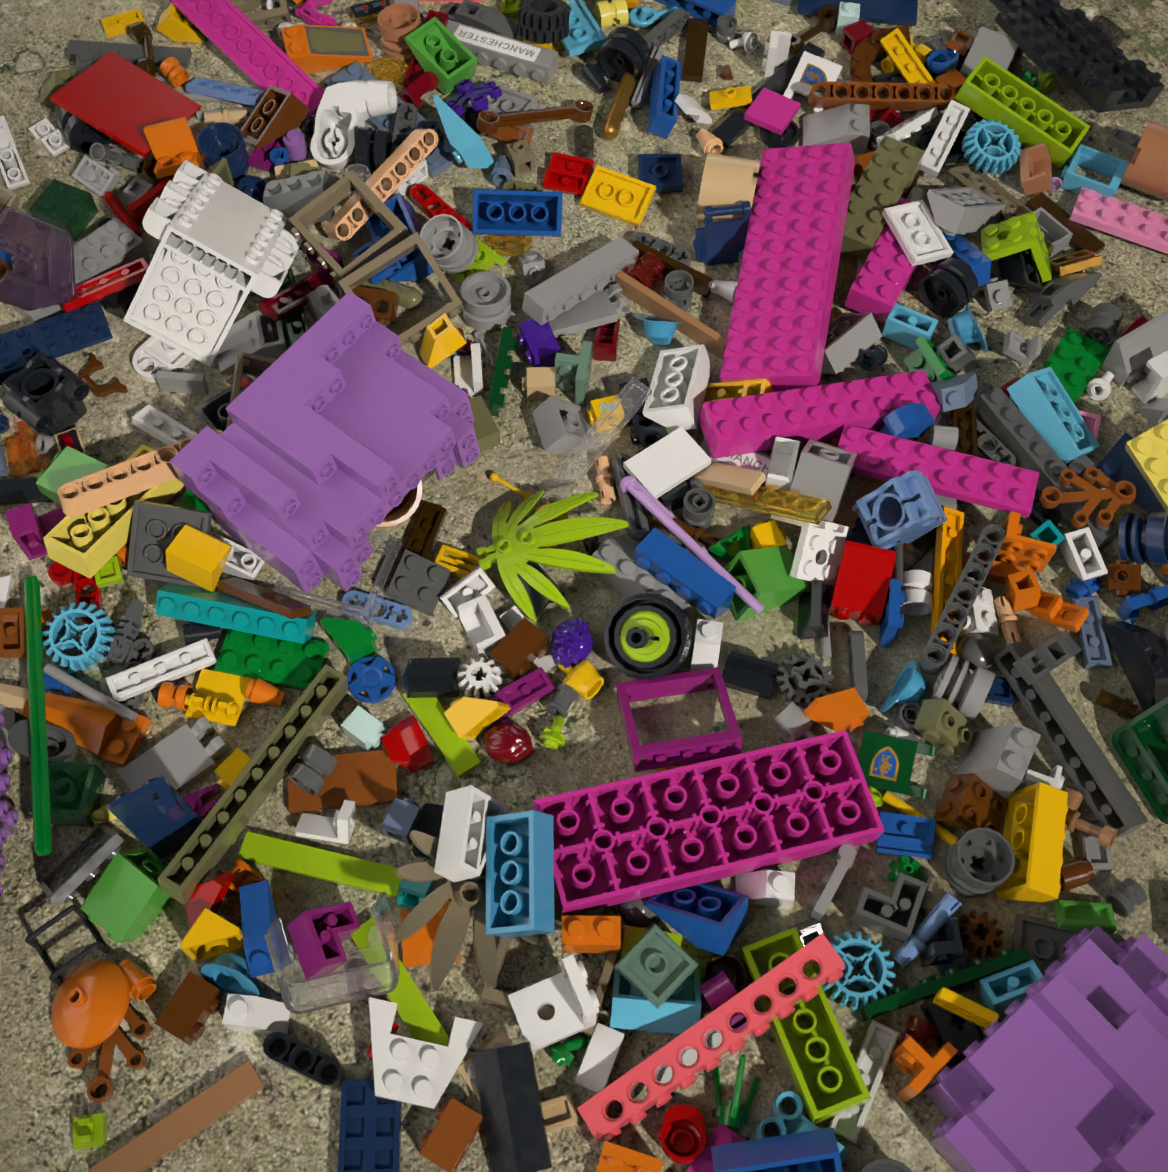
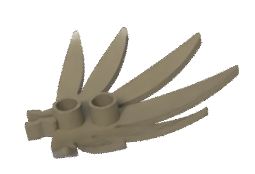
M412 830L409 836L415 846L425 855L436 860L439 839ZM436 862L411 863L401 866L395 871L396 876L413 882H430L444 878L434 872ZM485 862L480 876L457 882L447 879L446 883L427 895L408 914L394 937L396 943L410 937L427 924L447 900L450 901L440 920L431 951L429 976L430 990L432 992L439 989L452 968L466 935L472 912H474L473 946L479 971L489 989L492 990L497 986L495 936L486 935ZM538 935L520 936V938L531 944H537L541 941Z

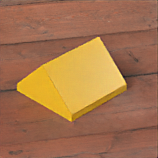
M186 524L165 551L167 571L214 592L232 545Z
M205 908L180 943L181 950L194 962L217 957L224 952L243 950V932L237 926Z

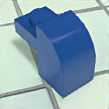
M924 403L907 404L888 414L883 419L885 425L879 432L904 439L922 437L936 421Z

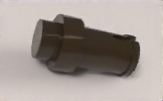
M1103 688L1095 704L1116 712L1117 716L1123 719L1126 717L1133 719L1138 709V706L1133 704L1134 700L1127 697L1123 699L1105 691Z

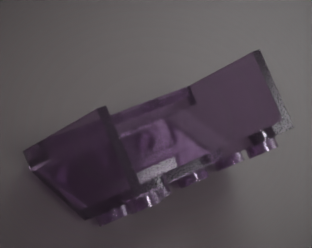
M6 206L0 214V250L12 255L13 272L8 270L0 280V301L26 311L69 302L76 294L74 248L71 235L59 227Z

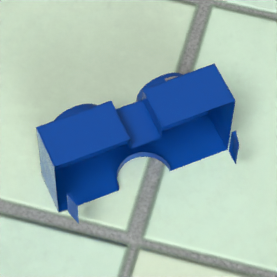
M1168 584L1162 587L1155 585L1147 589L1143 594L1137 595V593H1133L1123 599L1124 603L1117 610L1122 620L1131 619L1130 623L1134 624L1137 621L1135 617L1140 615L1139 608L1147 607L1154 611L1167 606Z

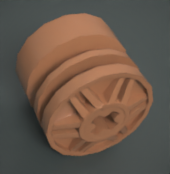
M406 3L387 6L377 16L383 50L388 57L395 60L412 59L413 52L406 43L405 37L422 26L420 12L415 6Z

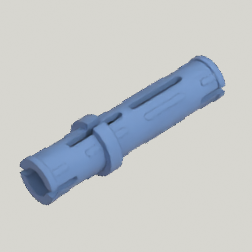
M947 892L914 932H911L909 938L892 957L907 969L913 959L922 950L925 951L929 947L927 944L932 937L942 928L962 903L950 892Z

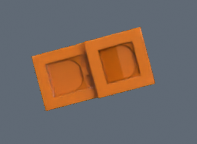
M1041 591L1038 606L1027 609L1030 614L1043 621L1076 633L1089 615L1087 607L1066 603L1061 595Z

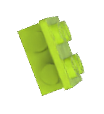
M475 236L478 241V253L475 261L463 272L449 274L463 283L468 276L488 271L490 266H494L495 263L503 268L508 260Z

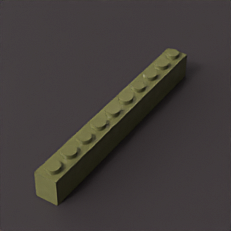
M325 664L157 878L162 892L186 905L197 885L205 880L348 692V676Z

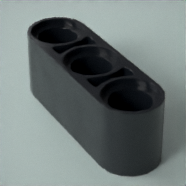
M273 1032L264 1040L263 1051L274 1063L326 1089L333 1090L339 1088L342 1085V1080L346 1078L344 1067L335 1058L282 1032ZM285 1041V1050L279 1055H273L272 1049L275 1043ZM304 1054H311V1063L305 1068H299V1058ZM332 1066L337 1067L338 1073L335 1079L325 1081V1070Z

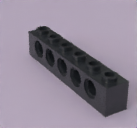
M647 377L619 384L618 396L625 413L624 423L626 427L631 429L630 439L632 445L638 448L637 454L648 448L649 444H654L668 435L665 426L645 417L642 413L650 388ZM686 480L657 498L669 511L683 508L685 494L689 491Z

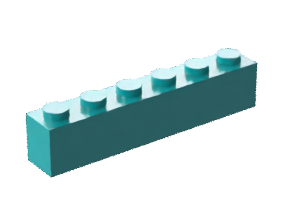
M169 583L157 590L155 615L305 644L314 636L317 612L310 610V615L290 619L229 594Z

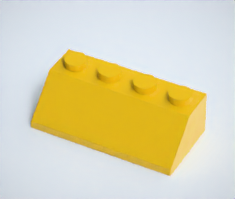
M1038 782L1011 793L1007 798L1008 808L1005 813L1003 837L1008 840L1014 851L1015 865L1012 874L997 887L996 898L1032 903H1044L1058 899L1061 889L1060 873L1063 864V842L1066 836L1065 821L1068 812V792Z

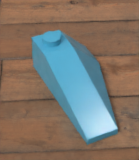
M435 94L433 99L449 143L454 150L452 155L459 164L463 162L468 168H494L495 162L482 138Z

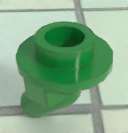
M580 1036L565 1040L563 1043L558 1041L548 1046L551 1051L547 1055L559 1067L564 1063L569 1067L575 1057L571 1051L586 1048L588 1040L586 1036Z

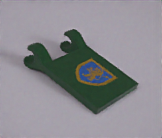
M864 730L858 762L868 786L926 799L928 795L927 788L910 784L916 753L934 757L937 747Z

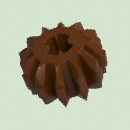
M972 910L969 916L963 914L959 918L960 923H958L963 950H968V958L972 959L976 954L978 958L985 957L987 954L993 957L997 953L996 948L1003 944V941L998 938L1003 934V930L994 927L998 922L997 919L987 920V912H983L979 917L976 910ZM975 930L978 931L977 935L979 933L982 935L983 938L981 940L978 939L979 936H974L973 932Z

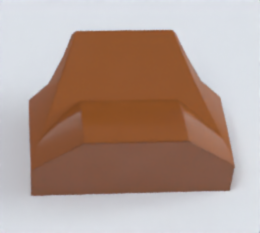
M24 607L0 608V658H26Z

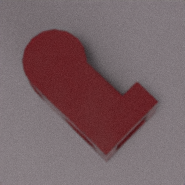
M427 71L416 77L397 94L403 102L411 103L418 108L423 103L420 97L436 89L438 78L433 72Z

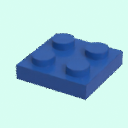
M898 579L890 580L880 620L879 647L889 648L893 639L897 640L899 628L902 629L904 613H900V605L903 606L905 590H901V580Z

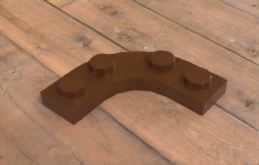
M909 25L875 31L863 39L851 55V81L872 82V62L881 53L886 52L880 44V40L896 28L901 31L911 46Z

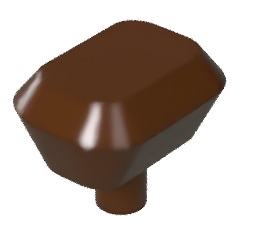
M726 64L722 68L723 73L719 74L720 78L726 77V80H733L734 76L731 68Z

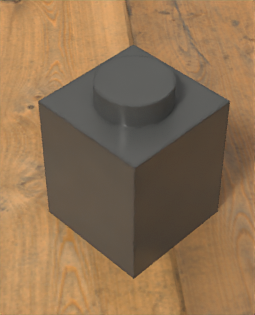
M956 334L936 348L946 364L955 371H959L976 358L966 342Z

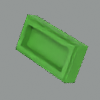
M1056 899L1053 904L1058 929L1082 931L1084 928H1087L1090 931L1099 925L1106 933H1114L1117 930L1111 903Z

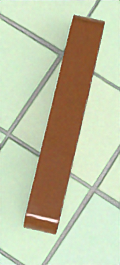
M819 81L812 86L807 100L810 106L814 108H834L851 103L867 104L870 109L888 110L889 107H892L894 110H926L937 107L938 111H942L955 98L956 91L949 84ZM815 92L821 93L823 97L816 96ZM836 93H841L844 98L838 97ZM856 93H861L864 98L858 97ZM878 93L884 95L885 99L880 98ZM898 94L904 95L906 99L900 98ZM919 94L924 95L926 100L922 99ZM940 95H944L947 100H943Z

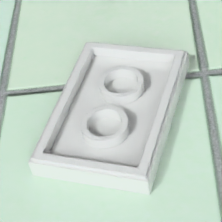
M923 200L884 208L882 215L912 266L952 256V248L939 226L936 225Z
M681 426L625 461L623 468L657 499L709 466L712 459Z

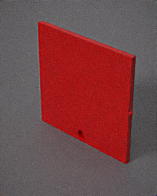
M113 51L109 52L50 96V101L143 158L152 152L143 131L145 126L186 117L187 121H189L196 115V111H200L202 107Z

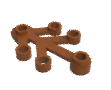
M1088 467L1083 474V479L1077 476L1072 469H1064L1059 476L1060 483L1065 486L1072 484L1082 491L1062 493L1058 488L1049 486L1042 491L1039 500L1046 509L1056 508L1060 503L1087 501L1083 508L1076 512L1071 519V524L1079 529L1085 527L1089 521L1090 514L1101 500H1111L1107 508L1100 510L1095 518L1098 525L1106 527L1113 520V514L1121 504L1128 505L1136 498V488L1129 481L1114 482L1101 474L1095 467ZM1097 482L1106 489L1100 490L1092 484ZM1077 518H1081L1083 522L1078 521Z
M128 1005L124 1019L132 1027V1035L139 1040L148 1038L151 1034L150 1024L141 1020ZM141 1025H145V1032L141 1035H138V1027ZM119 1027L102 1043L87 1049L73 1050L67 1058L70 1067L82 1069L87 1065L88 1057L102 1046L97 1077L92 1079L87 1086V1096L97 1103L107 1102L114 1093V1085L110 1081L115 1045L126 1057L127 1065L133 1070H141L147 1063L146 1055L135 1049ZM81 1054L82 1061L75 1065L73 1062L75 1056ZM140 1055L141 1062L134 1066L132 1064L133 1058ZM106 1085V1093L103 1096H99V1088Z

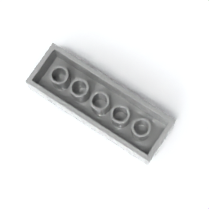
M115 216L12 287L5 294L14 310L29 324H33L66 312L57 295L58 293L142 257L145 261H148L150 256L144 241Z

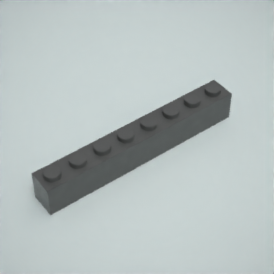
M999 386L979 396L975 405L977 418L1014 454L1016 458L1015 464L1018 467L1040 472L1037 489L1043 491L1046 487L1053 486L1062 493L1082 491L1072 484L1065 486L1060 483L1059 476L1068 467ZM1087 501L1060 503L1057 506L1062 514L1063 522L1072 532L1080 529L1075 528L1071 524V519L1076 512L1083 508ZM1099 504L1090 514L1089 521L1084 528H1090L1098 550H1101L1112 543L1118 534L1119 528L1113 521L1106 527L1096 523L1095 518L1099 511L1102 510ZM1077 518L1078 521L1083 522L1081 518Z
M1029 641L1009 644L993 657L994 661L1102 827L1108 824L1117 828L1118 833L1115 838L1117 839L1132 833L1149 822L1051 674L1047 673L1028 686L1013 666L1014 662L1034 650Z

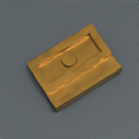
M1087 249L1050 259L1051 272L1059 276L1102 264V255H1097V253Z

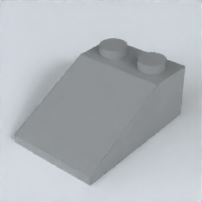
M848 103L803 116L802 146L851 142L854 154L866 153L870 138L869 105Z

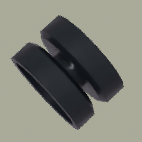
M617 27L610 32L599 49L597 64L603 74L612 81L620 83L626 72L632 74L635 79L649 57L648 44L642 35L634 29Z
M60 108L57 114L58 125L71 147L77 152L90 154L92 144H110L112 141L111 137L65 109Z
M359 126L355 140V166L358 175L371 176L373 171H376L390 156L393 133L390 128H378L376 133H374L372 127Z
M945 258L920 280L918 288L923 303L930 311L938 316L951 318L977 296L979 283L975 273L964 262L955 258Z

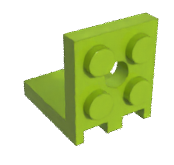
M1034 211L1018 217H1011L1006 221L990 224L980 229L982 253L992 261L1031 248L1042 281L1052 280L1049 252Z

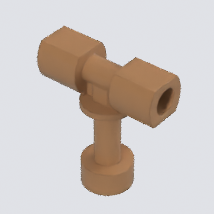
M1066 788L1065 792H1068V812L1066 814L1065 831L1073 832L1076 828L1098 838V845L1110 849L1115 841L1118 829L1108 824L1101 828L1081 819V813L1077 810L1083 800V796L1073 789Z

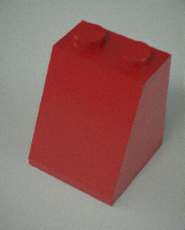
M846 540L834 583L829 614L839 620H857L865 626L878 625L882 617L897 552Z

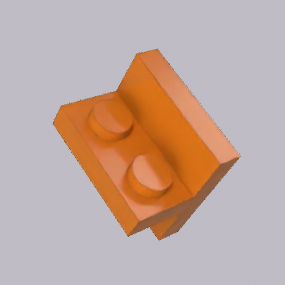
M909 1036L891 1054L894 1058L895 1066L904 1074L909 1073L912 1076L896 1094L905 1103L918 1095L958 1050L948 1042L930 1056Z

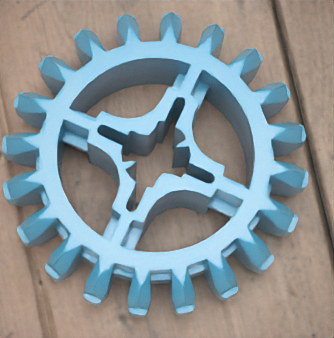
M991 118L988 122L985 119L980 121V123L976 122L968 129L963 139L962 151L965 152L964 159H969L968 165H974L975 171L981 169L982 174L988 171L992 176L995 172L998 175L1004 171L1007 172L1017 162L1021 152V142L1018 141L1019 135H1014L1015 129H1009L1008 123L1003 125L1000 120L994 122Z
M73 602L70 603L69 609L65 606H60V615L52 613L55 620L53 622H46L50 630L42 632L49 639L42 643L44 646L50 647L46 654L50 657L53 656V663L60 664V667L65 670L70 667V670L78 672L79 668L83 671H88L89 664L95 668L98 667L97 659L107 660L104 652H109L111 649L108 644L114 641V637L109 635L114 633L115 628L109 626L113 621L111 618L105 617L106 612L104 610H98V606L94 604L88 606L86 602H81L78 606V604ZM91 618L94 622L90 625L86 623L81 626L75 620ZM79 632L83 633V635H79L82 637L80 642L76 640V638H79L77 637ZM97 636L96 641L92 646V641ZM78 648L84 654L69 656L65 651Z
M849 931L843 934V939L839 935H835L833 943L830 942L845 963L846 968L843 970L844 975L840 982L836 981L831 985L827 982L822 988L824 992L829 989L832 990L833 993L829 997L831 1001L835 1000L837 996L841 998L839 1002L840 1007L843 1008L847 1001L850 1002L851 1011L857 1009L858 1003L861 1008L863 1005L868 1004V998L870 997L874 1001L878 1000L877 995L881 994L882 998L888 997L886 991H891L893 988V984L888 980L894 979L896 974L887 969L892 968L894 962L885 960L890 952L889 950H884L883 952L879 950L882 945L881 941L876 942L875 945L870 943L872 940V935L870 934L863 940L861 932L857 931L853 939ZM858 950L865 954L861 957H853L849 953L845 954L843 951ZM871 960L877 969V982L873 979L874 976L868 968ZM863 962L864 964L861 966L857 976L853 975L851 979H848L855 966L858 967ZM851 984H858L863 989L866 987L870 991L858 993L848 990L847 987Z

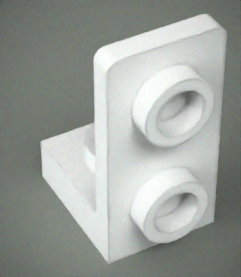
M344 800L341 810H336L334 818L302 813L295 828V835L348 844L355 828V801Z

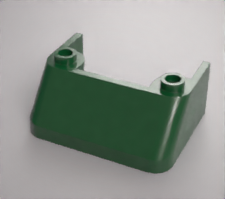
M1168 697L1116 729L1111 738L1112 745L1158 818L1165 824H1168V745L1165 742L1168 738Z

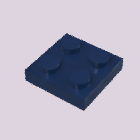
M638 154L639 180L655 185V193L682 192L681 154Z

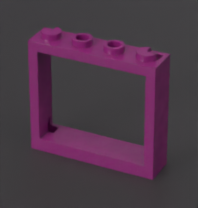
M719 667L670 674L653 680L638 679L616 683L617 702L634 772L741 754L742 736ZM715 689L728 731L640 745L629 702Z

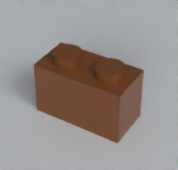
M451 1098L449 1103L444 1102L435 1116L438 1122L433 1131L428 1129L419 1143V1147L422 1148L419 1154L446 1172L456 1171L483 1124V1116Z

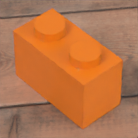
M562 915V953H620L621 916Z

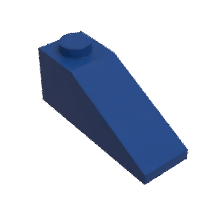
M264 880L240 886L243 943L250 978L278 972L287 964L269 881Z

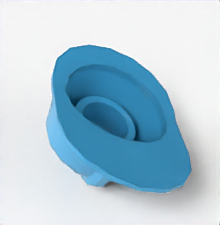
M966 304L965 310L948 319L947 324L951 336L954 334L958 335L966 343L977 342L980 349L987 353L988 348L983 333L972 316L969 305Z
M632 314L633 317L643 320L645 337L651 343L657 345H669L675 335L677 324H682V322H670L650 315Z
M914 660L908 662L899 673L892 690L881 705L880 712H885L894 703L902 706L909 702L920 704L924 699L929 682L916 669V662Z
M224 952L212 963L205 964L201 968L203 979L222 992L258 997L260 995L258 988L250 980L246 956Z

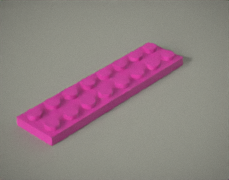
M844 424L837 448L857 454L852 473L889 481L894 477L904 475L908 471L920 470L923 476H927L935 494L1008 513L1011 511L1021 513L1020 516L1029 518L1040 472Z

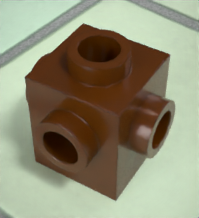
M1113 560V564H1108V573L1102 575L1101 578L1102 585H1106V592H1113L1112 596L1127 597L1129 593H1139L1141 590V564H1129L1128 560ZM1117 576L1123 577L1124 581L1119 580Z

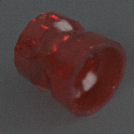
M910 1015L905 1023L907 1028L905 1032L900 1033L896 1043L900 1045L911 1036L926 1051V1043L933 1038L936 1029L924 1019Z

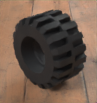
M522 0L518 5L519 35L526 40L541 44L556 43L564 40L569 34V5L562 0Z

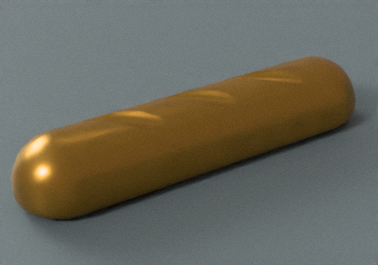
M624 73L601 134L605 140L616 138L621 128L620 124L624 119L625 110L628 108L630 96L635 88V79L630 73Z

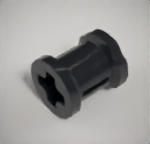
M874 345L870 350H864L859 353L858 363L863 370L870 371L876 365H882L887 362L888 352L884 346Z

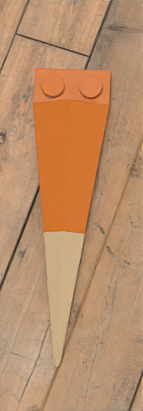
M0 683V704L29 719L28 689ZM45 692L46 724L67 729L74 735L76 746L105 762L124 767L131 762L152 723L148 717L139 714L134 722H130L96 702Z

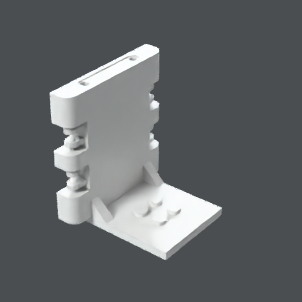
M185 159L177 170L173 181L169 180L160 198L157 197L153 201L143 218L145 231L161 240L123 321L210 367L250 290L264 298L274 297L281 287L303 239L298 240L292 233L291 229L293 226L281 211L267 207L222 181V178L218 175L208 173Z

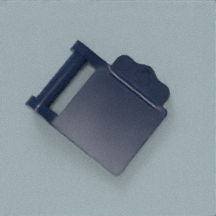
M742 201V204L713 208L711 205L704 206L705 227L696 228L695 238L692 242L698 262H705L707 266L739 262V252L745 247L750 221L751 206L749 201ZM742 213V218L712 222L713 217Z

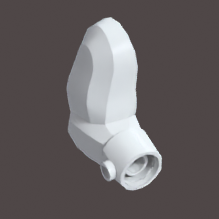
M353 80L327 87L315 117L314 135L310 146L314 159L331 169L343 168L351 163L355 157V140L359 126L365 127V120L371 116L374 118L396 112L397 93L393 82L385 80Z

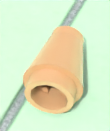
M706 129L698 131L696 138L705 156H707V153H722L723 143L719 138Z

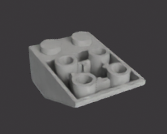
M259 310L232 324L217 353L220 373L234 372L239 351L278 359L288 349L282 321L275 322Z

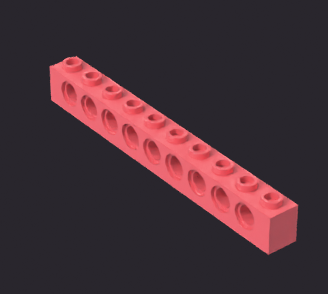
M823 933L577 1107L595 1140L599 1142L614 1141L622 1134L621 1128L628 1123H631L633 1126L642 1121L647 1116L645 1111L656 1105L659 1108L666 1104L672 1098L670 1093L679 1087L684 1090L696 1082L695 1076L704 1069L706 1072H710L721 1064L719 1058L730 1052L733 1055L746 1046L744 1041L753 1034L758 1037L765 1033L771 1027L769 1023L775 1018L779 1017L782 1020L794 1012L795 1008L793 1006L802 999L807 1002L814 998L820 992L817 988L828 982L831 985L838 981L844 975L842 971L846 968L845 963ZM813 963L820 967V973L816 977L810 978L804 974V968L808 964ZM784 981H792L796 984V989L792 994L784 995L780 992V985ZM761 998H768L771 1000L770 1009L764 1013L758 1012L755 1008L756 1002ZM737 1015H743L747 1019L746 1026L741 1030H734L731 1026L732 1019ZM714 1032L720 1033L722 1035L721 1044L716 1048L709 1047L707 1045L708 1036ZM687 1050H695L697 1052L696 1062L689 1066L684 1065V1053ZM664 1067H670L672 1069L671 1080L667 1083H660L658 1079L659 1071ZM641 1084L646 1085L648 1090L646 1098L642 1101H636L634 1098L635 1088ZM615 1102H620L623 1108L620 1117L612 1119L609 1114L610 1106Z

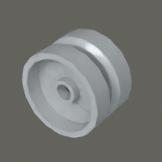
M487 271L474 273L463 281L460 295L464 306L461 308L464 321L469 326L478 330H493L505 325L511 316V287L509 282L502 275Z

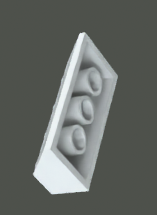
M704 344L660 351L642 412L645 417L673 431L681 426L684 430L697 428L712 368Z

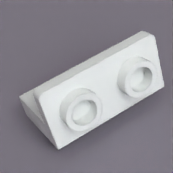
M771 30L770 42H765L764 55H767V59L763 58L761 71L765 72V81L773 76L774 67L781 68L787 63L792 33Z
M981 587L958 635L959 638L973 633L981 634L989 639L999 636L993 596L990 589Z

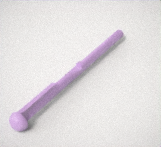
M626 476L621 480L620 489L623 493L629 491L704 564L735 585V593L752 610L759 614L764 609V606L708 554L707 549L701 548L673 520L674 515L647 491L635 477Z

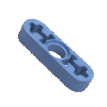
M356 590L347 592L342 598L343 608L348 614L399 630L408 628L413 622L412 612L407 606ZM355 598H358V602L366 606L365 612H363V606L355 604L351 607L348 601H354ZM376 605H381L385 608L384 613L380 616H374L370 613L371 609ZM392 608V614L397 616L405 613L407 620L402 619L401 622H397L395 616L389 615V609Z

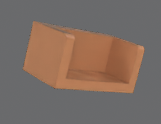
M1042 143L1021 150L1019 155L1020 177L1027 197L1053 189L1051 156L1046 144Z

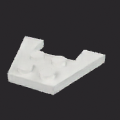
M369 997L375 1096L434 1109L484 1023L455 1017L448 1047L390 1034L398 1003Z

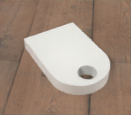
M151 336L135 351L132 362L137 375L141 379L151 383H158L156 379L157 371L179 372L193 358ZM148 366H154L153 370L149 372L143 371Z

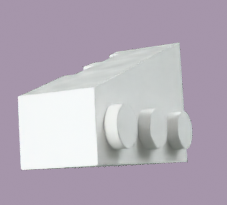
M472 785L446 792L434 872L452 882L480 876L486 862V817L506 814L508 806Z

